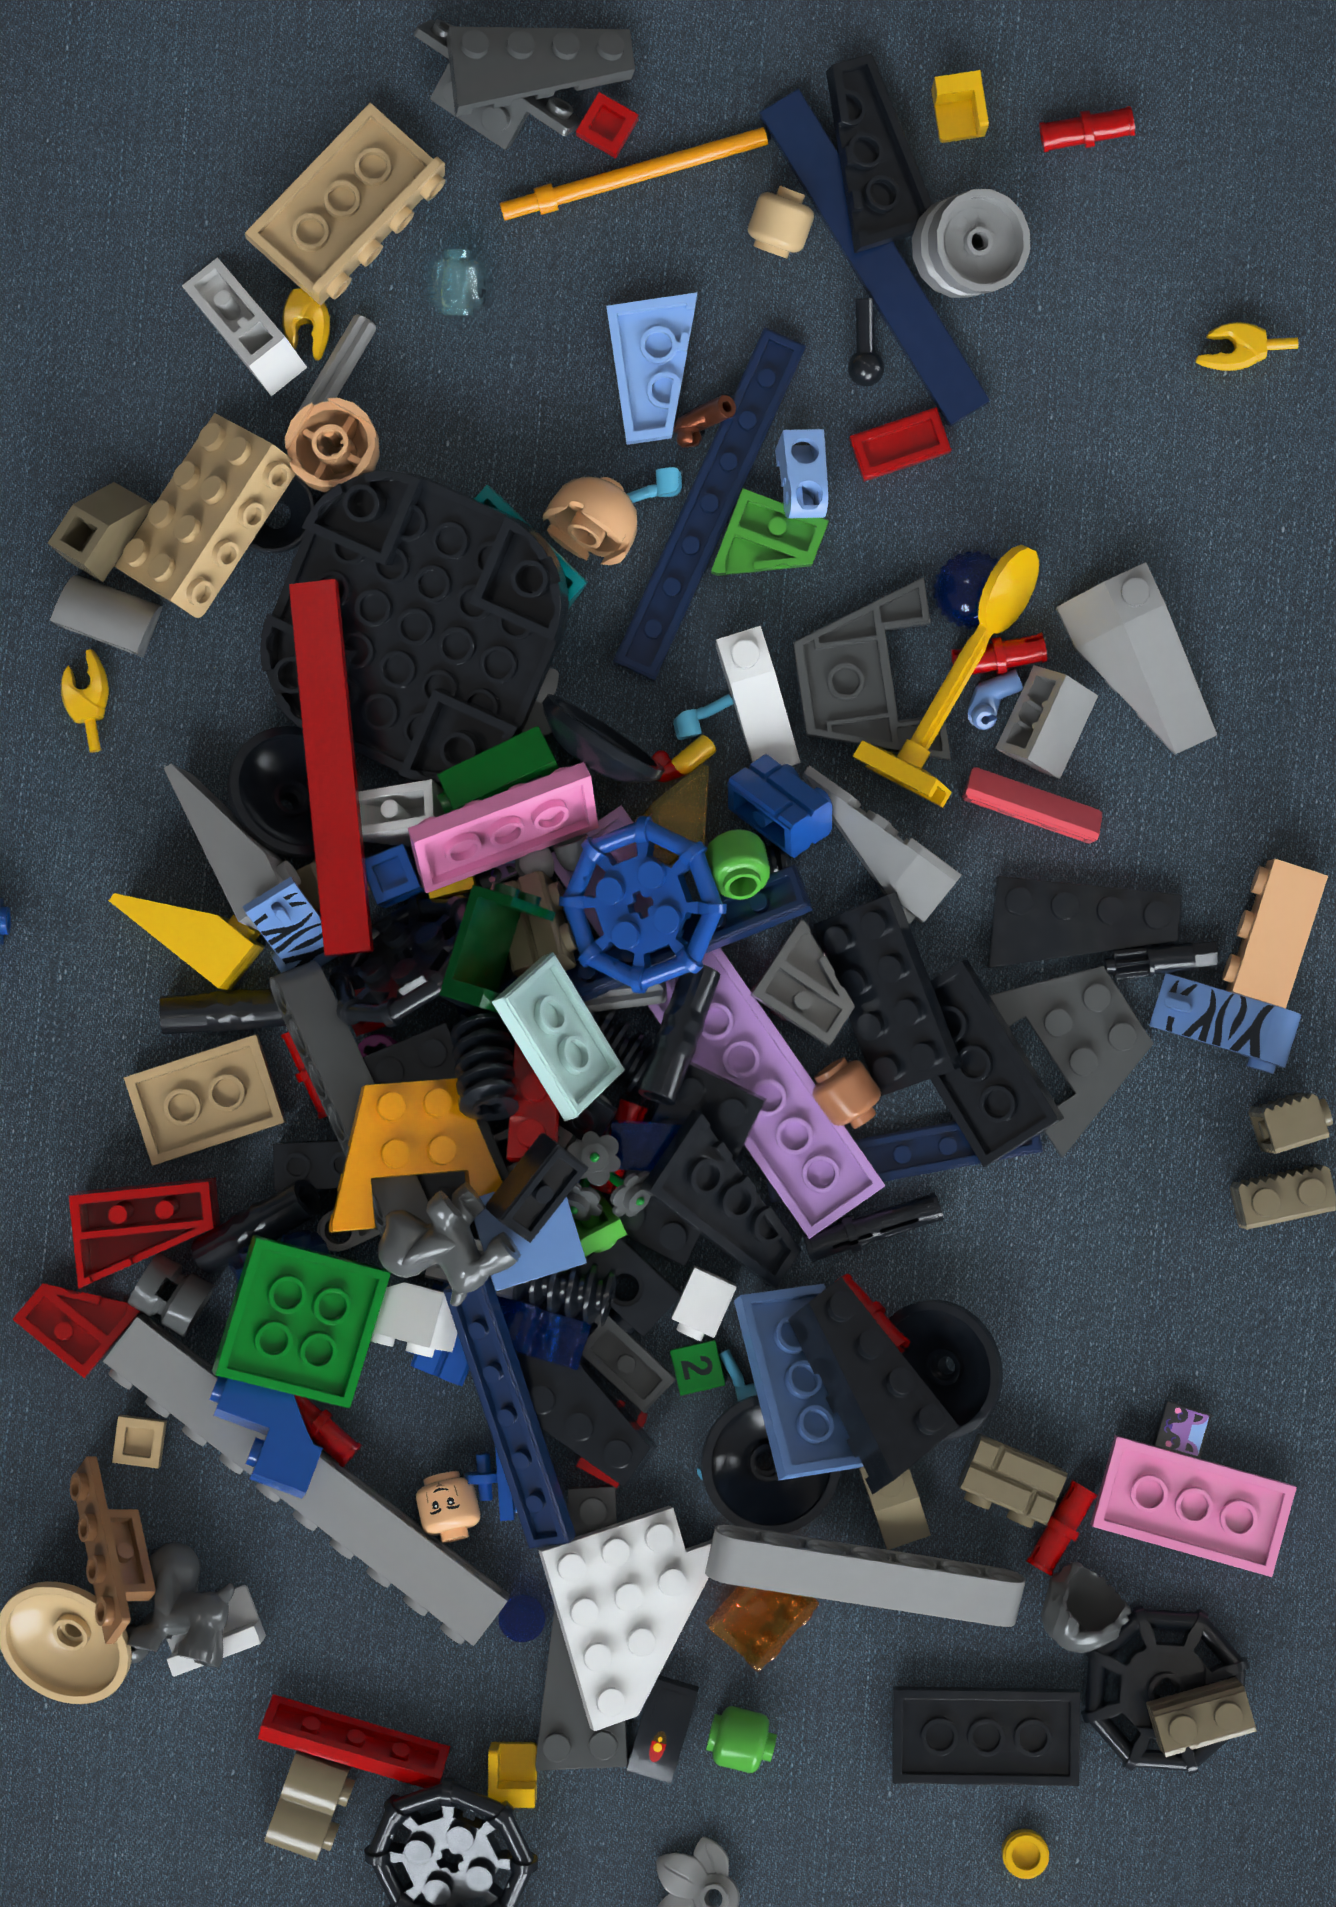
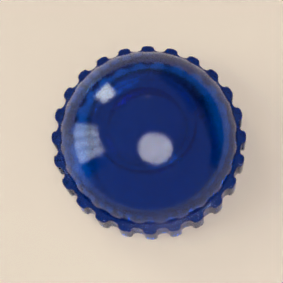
M979 551L975 553L966 552L964 555L958 554L954 559L947 560V564L940 568V574L936 575L937 582L933 585L935 589L933 596L937 600V608L941 609V615L946 616L950 623H956L957 627L964 626L966 629H972V627L977 629L979 626L978 612L982 591L991 571L999 560L991 558L989 554L983 555Z

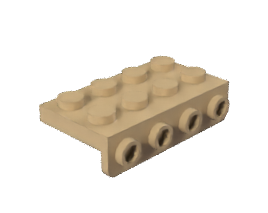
M369 103L245 232V237L321 306L329 297L336 299L347 289L352 280L349 276L360 264L366 267L376 259L383 248L381 242L392 231L398 234L409 224L414 216L412 210L423 198L430 201L438 194L446 181L443 178L445 176V163L439 157L434 159L430 157L373 104Z
M214 413L208 424L201 430L198 439L183 462L176 468L172 479L157 502L150 508L147 517L132 540L125 546L123 554L114 567L174 603L193 617H202L296 475L289 464L293 459L272 443Z

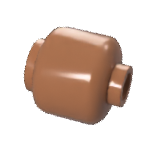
M842 1057L827 1065L814 1076L817 1083L812 1091L813 1098L818 1103V1106H820V1109L826 1114L827 1119L834 1125L843 1126L850 1123L856 1129L877 1114L873 1106L879 1101L881 1091L860 1061L847 1062L845 1057Z

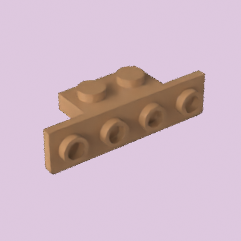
M87 1456L76 1473L71 1477L70 1495L72 1500L76 1501L79 1512L78 1535L80 1540L85 1542L88 1557L86 1567L89 1583L94 1586L97 1601L95 1606L96 1622L99 1626H102L105 1644H115L131 1620L127 1601H149L155 1594L156 1589L139 1510L108 1509L98 1459L96 1456Z

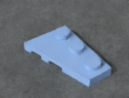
M697 292L606 306L627 445L672 438L697 301Z

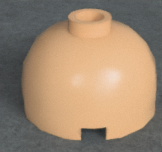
M337 397L327 398L328 401L320 402L316 405L310 403L303 407L291 420L285 435V448L287 449V455L293 459L289 464L294 473L309 487L325 493L339 483L342 484L354 477L363 475V473L375 471L380 457L379 437L369 416L355 403Z
M581 477L571 480L562 486L550 501L543 514V521L546 519L550 521L547 532L560 546L585 560H588L589 552L604 557L601 562L602 565L621 563L630 550L637 533V510L629 496L624 492L622 485L608 477Z

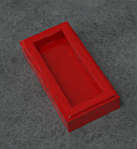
M937 407L849 436L863 482L951 452Z

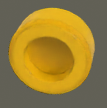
M1015 1830L1005 1838L1002 1844L1001 1855L1007 1870L1018 1878L1031 1879L1037 1877L1048 1865L1049 1850L1043 1837L1034 1830Z

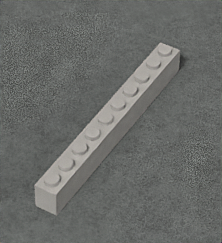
M147 1315L137 1316L103 1360L111 1368L108 1372L109 1376L129 1390L134 1385L148 1397L145 1403L159 1415L167 1418L169 1414H172L185 1424L182 1431L191 1440L201 1446L208 1442L221 1452V1455L218 1457L219 1460L237 1474H241L245 1470L251 1475L254 1467L246 1464L255 1437L264 1440L266 1435L213 1416L218 1404L209 1400L218 1378L212 1372L213 1366ZM323 1450L308 1490L302 1499L261 1483L255 1485L264 1496L277 1503L282 1499L295 1509L292 1513L293 1517L303 1526L312 1531L319 1527L331 1536L332 1539L329 1544L341 1555L348 1559H352L355 1555L369 1566L366 1570L367 1574L376 1582L386 1588L392 1583L406 1594L403 1601L422 1616L430 1612L443 1622L440 1629L458 1644L462 1645L466 1640L474 1646L508 1602L510 1596L508 1592L435 1536L424 1533L422 1526L345 1467L342 1468L336 1460Z

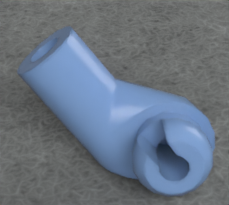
M1016 669L983 681L975 687L967 712L968 720L976 728L987 730L993 727L997 721L996 715L1001 699L1023 690Z

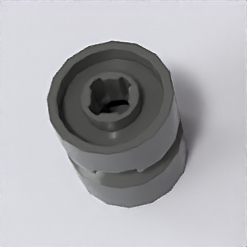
M160 1252L153 1258L142 1274L128 1300V1304L149 1317L155 1314L161 1315L162 1325L185 1337L205 1308L216 1285L194 1272L185 1276L182 1274L181 1264ZM169 1283L177 1288L168 1302H166L160 1296Z

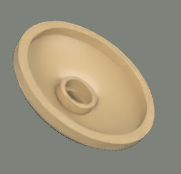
M47 1581L30 1584L17 1591L8 1600L0 1613V1649L7 1664L30 1688L48 1698L64 1703L89 1704L107 1698L120 1687L131 1665L132 1651L131 1646L127 1645L129 1637L125 1629L115 1644H105L102 1626L97 1624L95 1618L96 1596L82 1588L62 1582Z

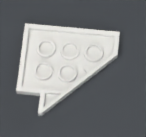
M666 1506L577 1536L570 1543L551 1545L538 1549L588 1723L593 1731L639 1715L709 1578L705 1574L712 1540L685 1549L674 1508L671 1506Z

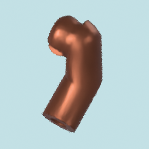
M727 395L719 396L678 418L673 432L677 433L676 440L678 445L685 448L699 445L702 440L700 431L720 423L735 414L736 406L733 399Z

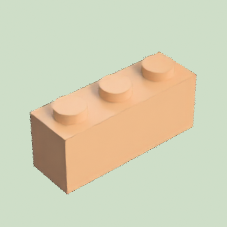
M1278 859L1269 860L1265 867L1259 866L1257 868L1250 892L1256 894L1252 910H1245L1237 928L1236 936L1242 938L1237 955L1230 954L1223 972L1222 980L1228 982L1226 991L1286 1009L1328 875Z

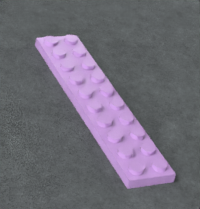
M620 805L598 821L599 828L584 834L596 838L634 822L622 805ZM636 842L610 852L617 863L638 856ZM552 852L554 871L567 888L573 872L564 869L557 860L555 852ZM598 865L595 867L584 896H596V886L606 873ZM640 892L636 896L637 901L634 903V908L636 912H641L643 917L646 918L649 916L648 908L654 905L653 899L651 897H643ZM585 908L584 911L587 919L600 937L603 936L604 933L595 908ZM718 948L706 953L702 960L703 965L715 969L721 975L705 1019L703 1032L698 1039L696 1051L691 1062L766 1098L747 1138L745 1147L810 1239L885 1187V1184L845 1126H836L827 1119L828 1117L813 1098L812 1091L816 1086L761 1005L750 995L752 992L722 949ZM678 977L665 981L667 987V1001L665 1003L648 1005L660 1024L662 1023L664 1012L669 1005Z

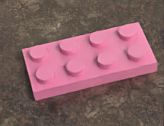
M584 762L571 767H561L545 777L529 783L516 784L505 792L484 800L471 801L460 809L439 817L426 818L419 824L409 827L408 833L418 875L425 892H432L524 857L528 853L545 849L599 828L591 775Z
M1115 1435L1090 1525L1095 1528L1272 1577L1297 1487L1289 1483Z

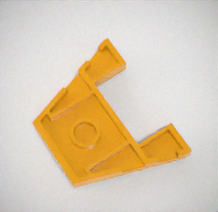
M457 1078L373 1084L361 1087L348 1142L349 1149L343 1174L340 1176L337 1200L329 1223V1232L375 1228L371 1179L464 1171L465 1181L479 1196L495 1192L503 1182L477 1121L465 1116L459 1110L458 1099L460 1096L456 1088Z

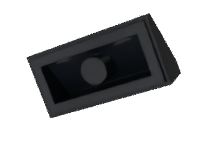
M542 1133L489 1199L485 1207L497 1220L531 1243L589 1167L548 1135Z

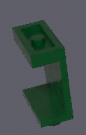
M493 881L490 890L473 885L439 995L498 1013L492 1001L500 995V993H497V989L521 913L553 921L555 912L539 906L541 897L522 892L520 889Z

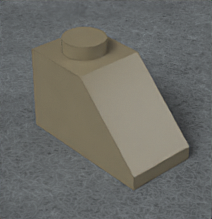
M859 1468L887 1550L931 1536L909 1468L873 1495L865 1480L869 1477L865 1468Z

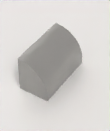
M75 574L69 579L61 592L50 621L64 629L144 658L163 606Z
M1034 665L995 749L1022 764L1060 779L1098 695L1066 674Z

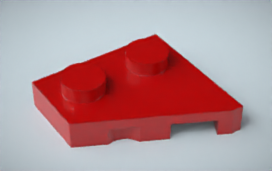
M42 1283L12 1320L85 1379L141 1312L126 1302Z

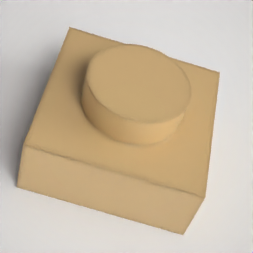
M129 1415L118 1416L112 1463L160 1468L167 1420Z

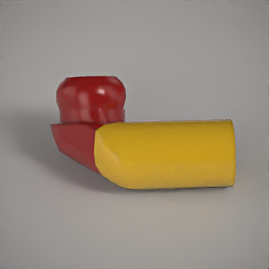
M700 735L673 759L669 757L666 751L659 750L652 757L662 765L665 772L656 781L667 783L692 773L716 753L714 743L707 736Z

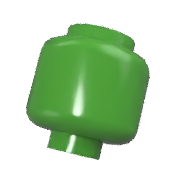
M729 830L719 834L709 843L705 855L719 894L737 900L748 899L757 894L767 884L770 878V866L765 844L757 834L748 830Z
M729 1706L723 1711L722 1715L714 1714L706 1750L712 1751L713 1761L719 1766L746 1773H754L758 1770L762 1760L771 1762L777 1734L769 1732L770 1723L766 1715Z

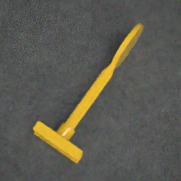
M1018 545L1011 548L1000 558L991 571L982 591L978 612L979 626L975 633L967 640L910 740L906 739L898 755L862 740L853 757L867 764L865 766L867 769L942 808L944 807L952 791L931 773L922 769L931 753L928 750L986 651L992 634H998L1007 630L1026 608L1035 589L1039 574V558L1035 550L1024 545Z

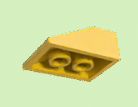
M113 894L108 900L219 989L232 990L265 948L256 940L261 933L238 922L235 915L228 919L215 914L119 894Z

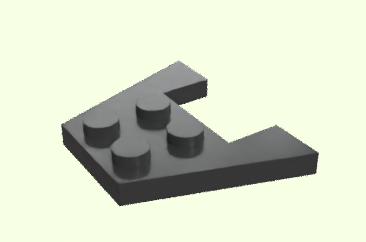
M924 577L793 642L807 736L860 745L863 740L879 748L897 752L901 750L906 739L910 740L923 717L898 721L885 631L930 624ZM944 722L928 751L931 752L930 758L950 761L946 723Z
M1104 966L989 995L1008 1027L1025 1017L1074 1093L1057 1105L1064 1119L1044 1131L1061 1158L1065 1156L1154 1044L1112 978L1106 972Z

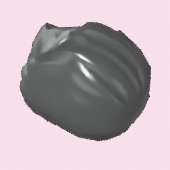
M1071 1562L1070 1565L1064 1566L1062 1571L1053 1573L1052 1578L1049 1579L1048 1591L1041 1616L1045 1631L1061 1647L1071 1652L1087 1653L1116 1640L1119 1637L1121 1627L1129 1621L1127 1616L1131 1613L1127 1602L1123 1601L1121 1596L1115 1592V1589L1111 1585L1106 1584L1105 1578L1098 1577L1095 1571H1090V1569L1084 1567L1079 1562Z

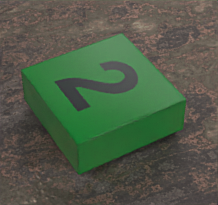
M715 1339L670 1349L680 1396L725 1386Z

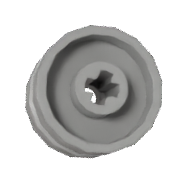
M972 189L930 205L918 219L912 236L913 260L920 277L934 291L950 298H969L994 292L1011 284L1024 269L1030 253V229L1022 210L1008 196L992 189Z

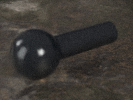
M856 298L857 352L849 360L848 374L857 385L868 387L876 384L882 378L884 362L880 355L875 352L874 298Z

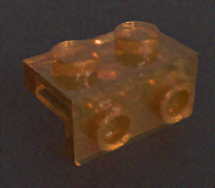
M738 1586L705 1623L714 1634L741 1654L750 1667L759 1672L768 1662L778 1656L782 1646L795 1631L809 1621L813 1611L818 1607L819 1601L814 1597Z

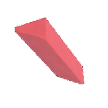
M974 767L970 772L962 795L964 801L1088 844L1098 840L1102 822V812L1100 810L978 767Z

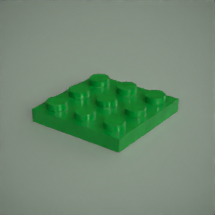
M253 1235L212 1372L216 1376L350 1409L391 1273L386 1269Z

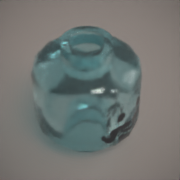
M443 249V258L433 259L427 266V302L431 306L438 308V315L474 316V309L482 307L486 302V265L480 260L471 259V250Z

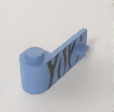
M289 877L242 906L245 913L275 951L271 954V957L281 973L313 960L322 967L340 956L324 955L321 913H317L292 877Z
M1165 973L1149 1026L1239 1053L1249 1058L1248 1067L1274 1074L1276 1066L1281 1068L1286 1066L1301 1014Z

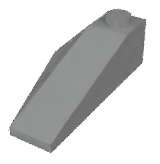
M1146 562L1112 577L1056 607L1074 649L1100 673L1114 692L1117 691L1135 710L1137 716L1174 755L1217 736L1167 606Z
M169 764L164 768L166 775L238 922L258 930L242 906L289 877H292L295 883L300 885L301 880L298 873L288 861H283L275 852L255 841L242 828L234 813L193 774L173 764Z
M809 765L803 773V779L813 789L819 787L828 794L833 806L832 821L883 895L886 896L897 892L909 925L914 919L921 924L925 922L962 875L913 838L902 840L897 836L899 832L889 821L870 810L866 813L860 808L861 803L856 798Z

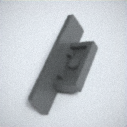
M429 20L418 25L413 35L449 59L446 37L449 26L452 25L442 20ZM448 63L430 100L455 116L450 64ZM535 95L512 100L511 105L492 109L491 105L473 108L471 114L457 117L504 150L512 146L529 113L563 136H567L577 130L582 121L573 114V108L564 100L554 96L536 100Z

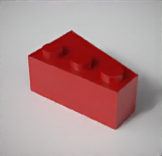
M216 1177L77 1191L69 1195L78 1289L219 1225L220 1214Z

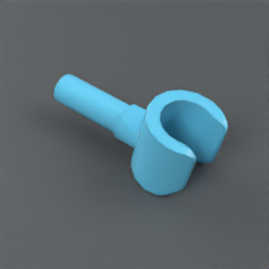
M675 467L657 469L656 485H648L647 487L627 493L632 503L656 496H677L682 489L681 472Z
M727 694L704 707L681 712L673 722L677 739L684 740L701 735L702 731L699 720L706 719L733 705L731 696Z
M728 1349L720 1353L719 1356L732 1379L738 1401L757 1395L754 1383L745 1385L743 1375L730 1350Z

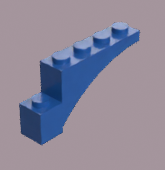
M218 1376L209 1399L218 1403L213 1416L266 1435L264 1440L255 1437L246 1464L254 1467L250 1480L302 1499L308 1490L323 1448L313 1444L302 1419L295 1396Z

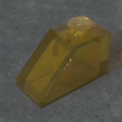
M699 765L655 800L641 816H650L654 823L695 843L701 841L705 844L709 766ZM655 844L653 856L658 858L659 861L666 864H675L679 859V855Z

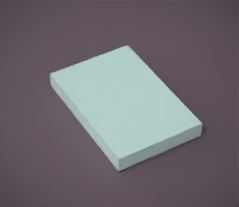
M554 952L542 956L492 1001L564 1121L576 1118L625 1070Z

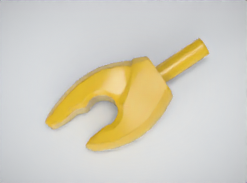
M301 288L293 289L283 309L282 326L284 335L292 347L296 349L299 328L304 324H311L313 326L311 332L313 337V357L315 360H320L324 354L330 334L328 308L325 302L320 306Z
M1244 322L1223 324L1209 331L1206 337L1213 340H1230L1234 345V351L1229 354L1219 352L1214 355H1198L1195 363L1215 370H1241L1266 359L1267 350L1298 349V337L1267 339L1266 330L1257 325Z
M88 649L86 650V660L88 664L87 673L90 676L89 686L85 689H77L74 673L68 665L64 669L61 679V697L64 707L73 721L79 724L85 723L89 751L93 753L101 751L96 721L104 718L109 686L106 672L98 655L94 650Z

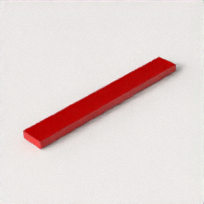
M336 579L289 584L324 955L334 956L374 951L338 581Z

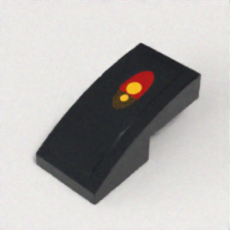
M661 1675L658 1676L643 1708L640 1725L629 1756L627 1771L671 1783L699 1690L698 1686Z

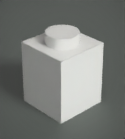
M694 1265L681 1293V1297L671 1315V1319L679 1322L676 1330L699 1341H702L704 1334L714 1338L737 1285Z

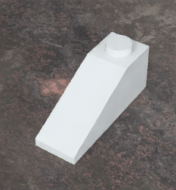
M218 257L182 285L192 300L271 396L307 368L282 332Z
M761 626L716 639L718 656L752 763L767 754L781 765L789 764L794 766L800 764L783 698Z

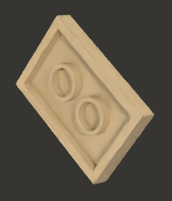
M258 1034L124 1077L152 1166L286 1122Z

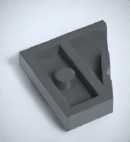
M799 920L750 995L826 1046H830L855 1008V1005L845 988L840 985L826 955L822 954L810 933L811 929L808 924L803 920Z

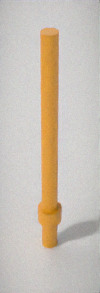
M764 127L560 186L552 187L551 183L533 188L534 193L499 203L504 221L537 211L541 215L559 210L558 205L766 146L768 145L767 135Z

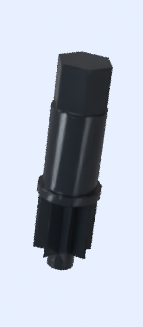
M1215 941L1194 944L1188 942L1153 947L1145 945L1143 947L1113 950L1112 958L1105 959L1104 966L1106 972H1114L1117 980L1145 976L1153 977L1154 974L1218 965V952Z

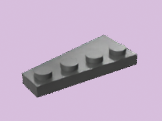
M449 26L446 37L456 117L471 114L473 108L491 105L492 109L511 105L512 100L535 95L536 100L554 96L555 91L574 87L575 90L579 91L630 80L635 71L630 29Z

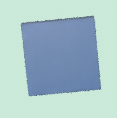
M495 1192L479 1196L485 1206ZM567 1197L531 1243L497 1220L486 1207L474 1219L484 1252L492 1238L505 1232L512 1239L521 1254L518 1262L513 1266L491 1275L495 1291L587 1263Z

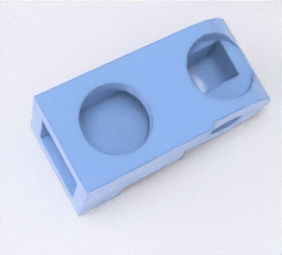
M824 429L783 430L776 446L775 454L777 467H780L785 515L787 518H824L828 507ZM799 442H806V443H809L810 445H795V444H796V443H799Z

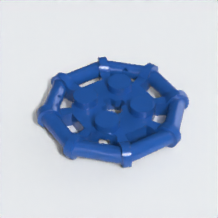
M639 816L636 822L599 837H587L581 843L583 850L563 896H559V906L564 908L580 954L578 958L579 963L584 968L590 966L631 987L633 993L643 994L647 991V988L689 972L697 974L704 967L702 960L722 914L727 913V904L722 903L705 855L707 847L701 841L695 843L654 823L650 816ZM636 842L638 856L617 863L610 852ZM655 844L679 855V859L674 865H667L653 856ZM598 865L606 873L596 886V896H584L595 867ZM689 870L692 872L701 901L693 902L684 877V874ZM640 892L643 897H651L653 899L654 905L648 908L649 916L646 918L643 917L641 912H636L634 908V903L637 901L636 896ZM585 908H595L604 935L596 941L591 932L584 911ZM692 913L701 914L691 940L688 943L682 938L684 933L682 928L685 921L690 919ZM615 945L619 949L634 953L633 966L627 965L606 954V952ZM670 946L676 957L651 967L650 953Z

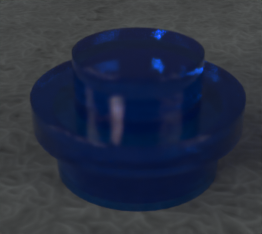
M528 1595L511 1597L499 1613V1625L506 1637L515 1642H528L535 1639L542 1632L545 1624V1612L542 1605L535 1598Z

